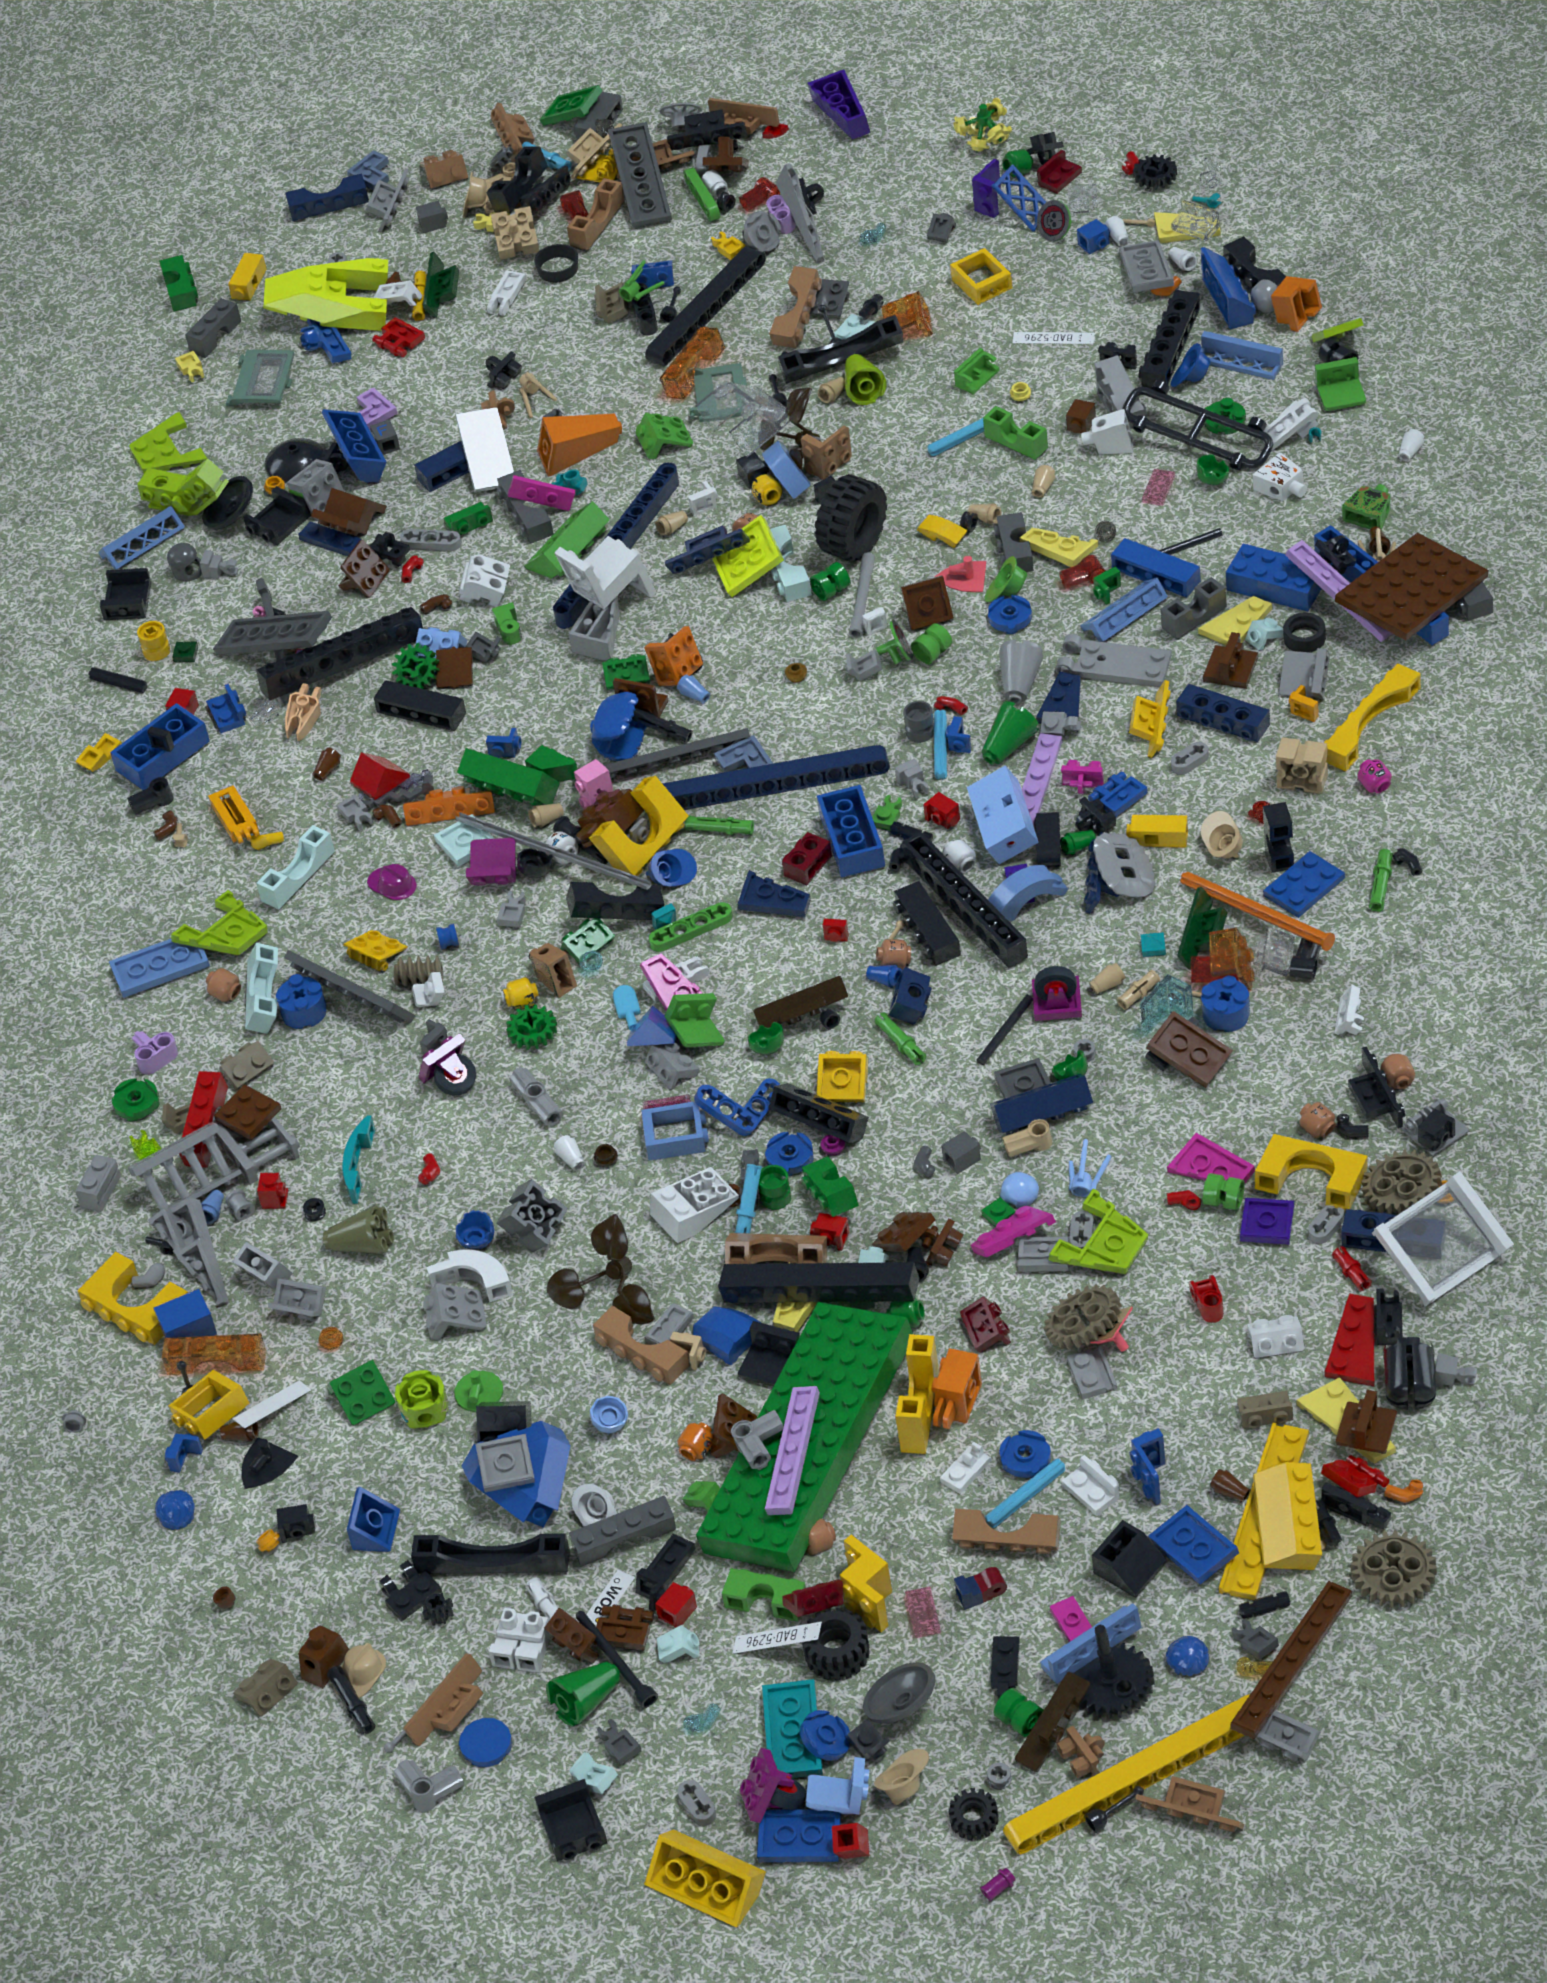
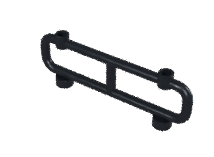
M1155 380L1151 388H1135L1123 404L1122 409L1125 410L1128 422L1133 424L1132 428L1136 432L1143 433L1145 429L1151 430L1230 461L1229 466L1235 470H1241L1242 466L1252 469L1262 466L1273 449V439L1264 432L1267 424L1261 418L1252 417L1248 425L1167 395L1170 387L1161 380ZM1140 395H1145L1198 415V418L1189 435H1185L1151 422L1145 416L1133 415L1130 410L1136 398ZM1208 419L1264 441L1265 446L1257 459L1250 460L1241 453L1236 452L1234 454L1196 438Z

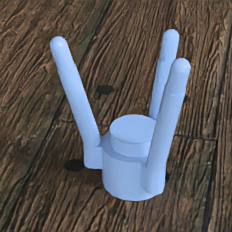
M1087 1139L1083 1140L1080 1167L1076 1175L1074 1173L1073 1161H1069V1191L1078 1197H1087L1093 1188L1096 1189L1111 1159V1155L1106 1156L1092 1181L1090 1174L1084 1172L1088 1146Z

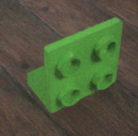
M713 993L673 995L664 1017L684 1047L724 1045V1038L710 1019L711 1012L717 1001Z

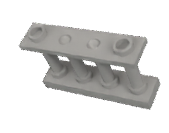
M275 1116L268 1123L271 1128L270 1130L244 1144L236 1143V1138L241 1136L240 1134L231 1129L226 1130L225 1126L216 1122L213 1117V1122L217 1124L220 1130L214 1134L215 1140L236 1167L241 1170L242 1175L249 1184L258 1181L256 1173L259 1170L258 1167L289 1151L295 1159L299 1158L297 1148L300 1145L294 1135L290 1136ZM276 1136L282 1142V1144L254 1159L247 1157V1152Z
M211 1122L127 1167L131 1176L137 1177L139 1175L140 1178L144 1179L159 1208L158 1211L152 1213V1216L165 1208H174L187 1198L196 1199L223 1183L225 1186H228L238 1180L236 1176L242 1174L241 1170L233 1169L230 1171L214 1140L216 1138L214 1134L220 1131L216 1123ZM201 1141L207 1145L222 1176L209 1182L193 1151L195 1149L194 1145ZM179 1153L186 1156L201 1185L200 1188L191 1193H188L173 1164V1156ZM159 1164L161 1167L164 1166L180 1196V1199L169 1205L152 1175V1168Z

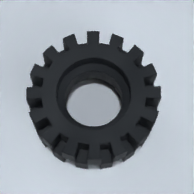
M970 1788L971 1793H967L966 1789L961 1791V1797L956 1794L954 1796L955 1801H950L949 1818L951 1827H953L955 1834L959 1832V1837L964 1838L967 1835V1839L972 1841L973 1836H977V1840H982V1834L987 1838L990 1836L989 1830L994 1832L996 1829L995 1824L998 1825L999 1822L996 1800L992 1799V1795L989 1792L985 1795L983 1789H979L978 1793L975 1792V1788ZM971 1808H979L984 1812L983 1817L978 1820H967L963 1815L965 1811Z

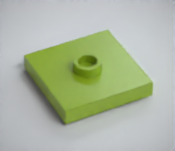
M1362 318L1314 333L1311 336L1314 343L1333 336L1337 338L1345 337V332L1364 326Z

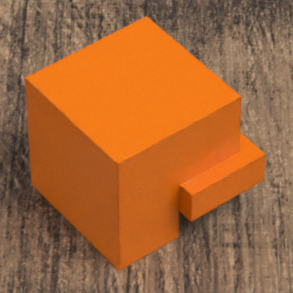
M1286 276L1271 295L1277 323L1289 324L1292 331L1298 332L1308 320L1307 316L1315 317L1322 308L1317 283L1314 279Z

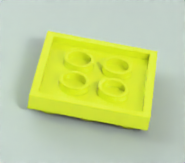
M762 515L742 528L750 539L749 543L725 552L721 556L712 558L725 589L731 597L784 561L767 521Z

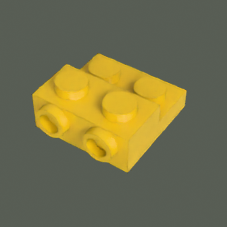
M826 1051L825 1054H819L817 1095L832 1102H865L866 1083L868 1080L867 1055L860 1051H850L849 1054Z

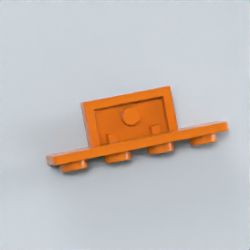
M464 786L453 787L452 791L445 792L441 789L432 790L429 794H426L423 801L403 804L406 825L456 819V817L460 816L459 812L466 815L472 814L473 816L494 813L495 807L492 791L471 793L470 788H465Z

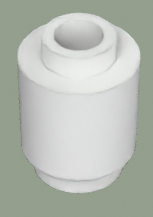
M716 170L707 171L702 176L701 180L712 197L718 199L722 192H728L727 183Z

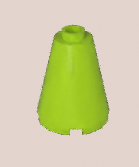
M859 354L851 355L845 362L846 394L854 403L859 405L875 403V399L880 396L882 397L887 387L886 378L881 370Z

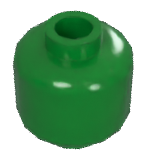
M1025 149L1009 151L1002 160L1003 170L1006 171L1013 164L1022 175H1026L1031 171L1033 158ZM1012 172L1009 174L1011 177H1016Z
M916 1297L914 1301H891L890 1307L886 1310V1314L907 1317L911 1328L918 1327L921 1324V1320L925 1318L923 1303L921 1300H917Z

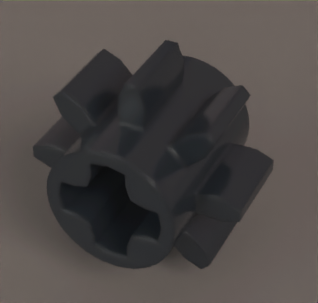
M443 1593L430 1594L426 1602L421 1603L424 1620L431 1619L432 1626L442 1623L446 1624L448 1618L454 1616L452 1599L448 1598L445 1600Z

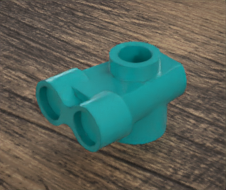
M572 469L564 474H557L556 481L552 482V484L574 489L575 495H579L584 491L588 482L586 477L580 476L578 470Z

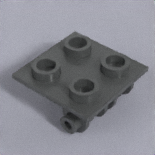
M822 279L821 289L816 293L815 306L811 307L809 314L822 315L818 311L819 305H825L827 316L841 317L844 302L849 300L850 293L847 291L849 281Z

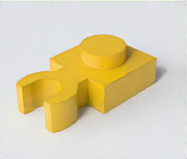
M721 231L719 232L720 239L711 237L712 245L718 248V252L729 260H732L746 246L734 236L726 238V234Z

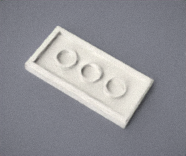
M491 408L456 414V421L474 492L496 489L499 487L497 478L514 472L498 409Z

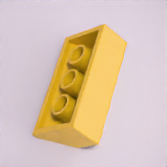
M1284 1462L1255 1473L1253 1475L1263 1568L1315 1570L1322 1556L1311 1463Z
M673 1829L658 1836L644 1885L737 1928L759 1896L766 1871Z

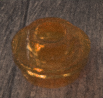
M336 1327L324 1328L319 1336V1344L325 1350L337 1349L344 1340L342 1332Z

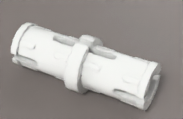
M533 1578L527 1582L525 1587L533 1597L535 1607L542 1611L545 1617H548L550 1620L558 1609L555 1597L545 1589L539 1578Z

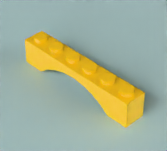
M1398 663L1392 670H1389L1384 679L1374 686L1372 692L1362 699L1357 709L1348 715L1347 720L1336 728L1335 733L1329 739L1324 741V743H1327L1326 762L1346 772L1359 758L1358 742L1367 724L1386 709L1409 702L1421 689V673Z

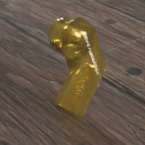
M1241 1657L1236 1663L1237 1671L1242 1676L1264 1675L1273 1661L1251 1662L1249 1658Z

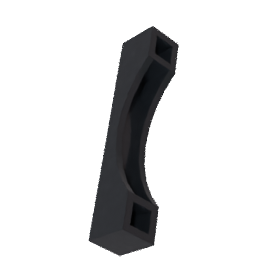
M896 315L876 321L866 329L841 341L817 348L797 349L778 356L779 368L785 383L788 384L844 364L851 355L859 354L864 357L903 343V332Z
M566 1533L539 1534L520 1543L501 1546L466 1544L441 1535H414L411 1552L413 1566L418 1574H422L424 1571L428 1574L568 1572L570 1557Z

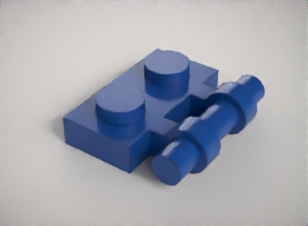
M1121 771L1117 775L1113 774L1102 786L1098 785L1094 788L1093 793L1088 796V800L1099 799L1104 805V811L1107 813L1112 812L1117 817L1145 796L1148 790L1147 786L1134 777L1130 776L1126 779V774Z

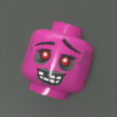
M1379 759L1364 761L1360 765L1357 775L1358 780L1370 793L1385 791L1390 786L1392 779L1391 772Z

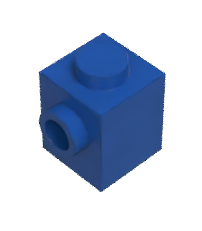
M1097 219L1077 229L1078 245L1089 254L1110 244L1109 228Z

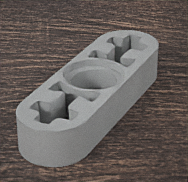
M408 529L400 535L401 542L409 545L412 550L455 551L462 545L460 534L456 531ZM431 538L436 539L434 542H426Z

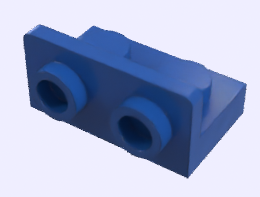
M672 260L645 263L642 273L636 279L637 283H644L648 288L661 281H664V285L661 287L673 286ZM640 264L632 265V274Z
M229 684L224 685L226 694L206 701L207 707L221 734L244 726L243 717L247 716L243 704H238L240 700L236 690L232 691Z

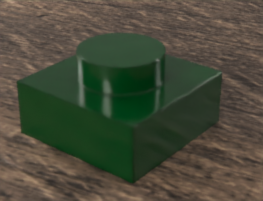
M197 641L176 642L172 656L173 662H195L198 651Z

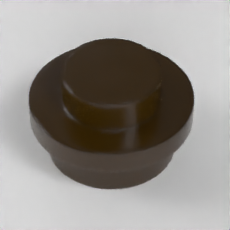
M609 1144L598 1146L594 1153L595 1163L602 1167L611 1166L618 1159L616 1149Z

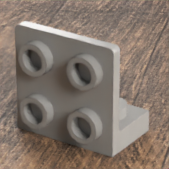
M318 459L286 482L290 490L303 494L311 513L313 508L324 512L331 488L344 491L332 463Z
M1317 648V653L1285 651L1279 694L1290 696L1300 685L1305 686L1306 697L1324 699L1330 659L1327 649Z

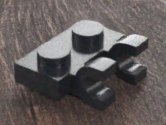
M408 1560L400 1565V1569L403 1571L402 1577L409 1582L399 1590L388 1575L379 1580L383 1586L381 1588L382 1592L389 1597L385 1600L386 1606L401 1622L422 1607L421 1603L426 1602L430 1594H440L442 1592L441 1586L426 1571L419 1575Z

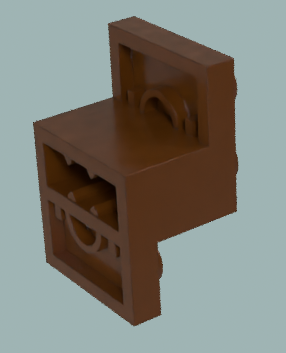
M331 488L324 512L313 508L311 517L319 519L318 524L355 536H358V533L366 535L372 516L376 515V512L384 514L387 506Z

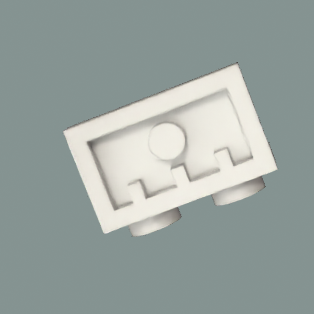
M1083 1455L1080 1457L1081 1466L1062 1480V1486L1093 1514L1098 1516L1120 1499L1119 1483L1112 1475L1108 1476L1102 1471L1100 1465L1095 1460H1090Z

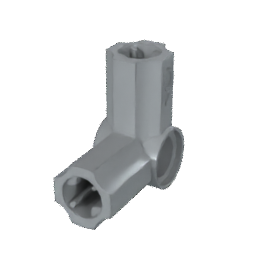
M775 1410L752 1422L742 1420L733 1425L731 1433L736 1446L752 1469L761 1470L767 1466L771 1456L762 1441L782 1431L784 1426Z
M406 1759L400 1762L394 1770L395 1777L413 1800L414 1807L421 1812L432 1810L436 1806L438 1799L464 1786L463 1779L455 1765H451L431 1777H426L414 1760L409 1761Z

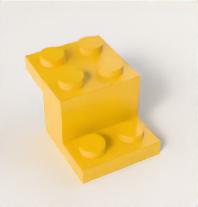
M850 1535L844 1540L848 1568L840 1574V1580L843 1582L844 1606L852 1611L853 1614L856 1612L860 1615L868 1627H875L880 1632H883L889 1626L884 1599L892 1593L888 1563L853 1535Z

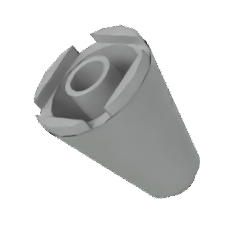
M1016 639L1006 641L1000 646L999 658L1004 697L1010 702L1019 704L1025 701L1043 660V650L1036 643L1028 640H1023V643H1016Z

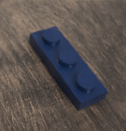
M311 521L298 534L301 541L347 557L357 543L362 540L361 538Z

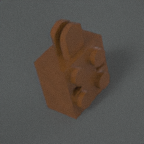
M616 789L612 792L604 791L596 797V802L593 805L588 806L582 811L583 815L577 820L582 829L576 834V837L582 840L581 844L584 847L593 845L589 837L602 823L614 820L624 832L644 812V809L631 795V789Z

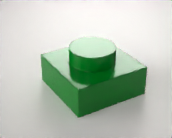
M1001 1197L981 1210L982 1216L994 1227H996L998 1222L1008 1219L1015 1214V1210Z

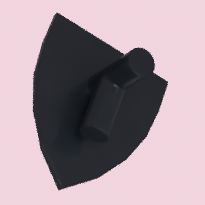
M258 1437L247 1451L242 1463L241 1478L244 1489L258 1487L273 1481L294 1463L298 1455L268 1442L267 1439Z

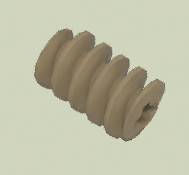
M417 956L416 963H413L411 957H408L407 963H404L402 957H399L397 964L394 965L395 986H399L401 981L404 986H408L410 980L412 985L418 984L419 979L421 984H425L432 972H440L443 983V966L439 956L435 957L434 962H431L430 957L427 956L425 963H422L420 956Z

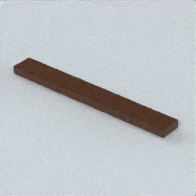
M1331 1581L1327 1582L1232 1720L1230 1729L1252 1739L1257 1737L1352 1597V1590Z

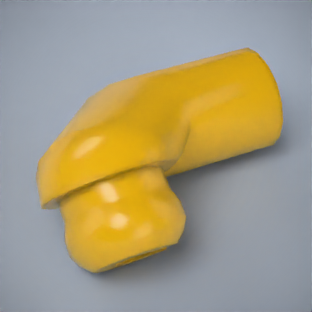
M281 831L263 834L258 837L252 835L250 840L252 848L260 850L272 844L283 843L284 835Z

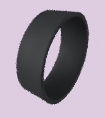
M554 244L541 249L534 258L539 276L543 280L553 283L563 282L572 278L578 271L577 251L565 244ZM563 257L574 261L569 268L562 271L549 272L541 269L545 262L553 258Z

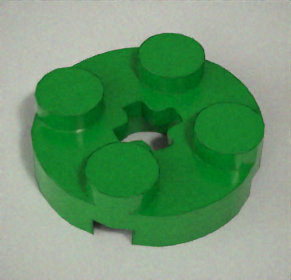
M1223 398L1221 401L1204 408L1245 424L1246 411L1241 404L1234 402L1232 398ZM1208 419L1204 423L1205 427L1215 434L1225 432V435L1238 432Z
M136 1078L122 1082L115 1088V1095L112 1098V1105L116 1114L127 1119L129 1122H135L148 1116L160 1105L157 1087L148 1079L137 1081ZM133 1097L140 1098L136 1101H132Z

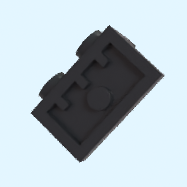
M753 1321L749 1328L752 1345L738 1371V1377L774 1387L800 1334Z

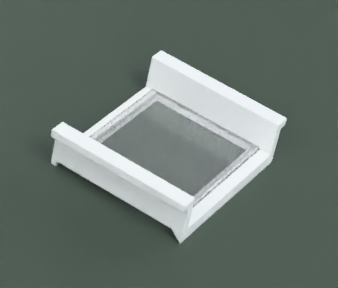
M1460 1171L1453 1175L1444 1185L1387 1223L1380 1224L1372 1232L1373 1236L1377 1237L1421 1297L1424 1307L1497 1259L1514 1245Z

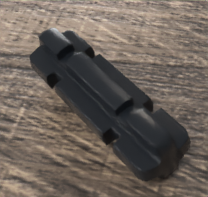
M894 821L890 827L891 834L901 835L905 839L922 832L921 829L906 824L903 826V823ZM923 831V834L932 842L933 834Z
M1287 1591L1276 1593L1275 1597L1272 1594L1252 1600L1253 1603H1249V1601L1239 1604V1613L1243 1619L1253 1617V1613L1260 1615L1277 1610L1276 1607L1278 1606L1284 1608L1290 1605V1597Z

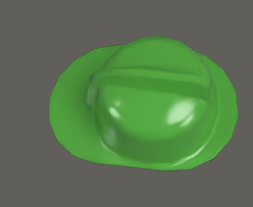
M1014 556L1009 557L1003 563L998 575L986 591L985 601L987 603L994 601L1000 595L1010 597L1021 590L1027 573L1017 566Z

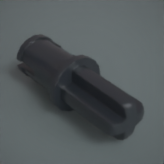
M874 294L870 299H867L858 312L859 316L866 320L871 315H875L879 307L884 303L882 301L883 297L880 294Z
M1317 1500L1316 1502L1319 1506V1510H1317L1319 1531L1322 1533L1328 1546L1336 1547L1342 1541V1537L1335 1526L1336 1520L1333 1516H1330L1325 1503L1322 1500Z

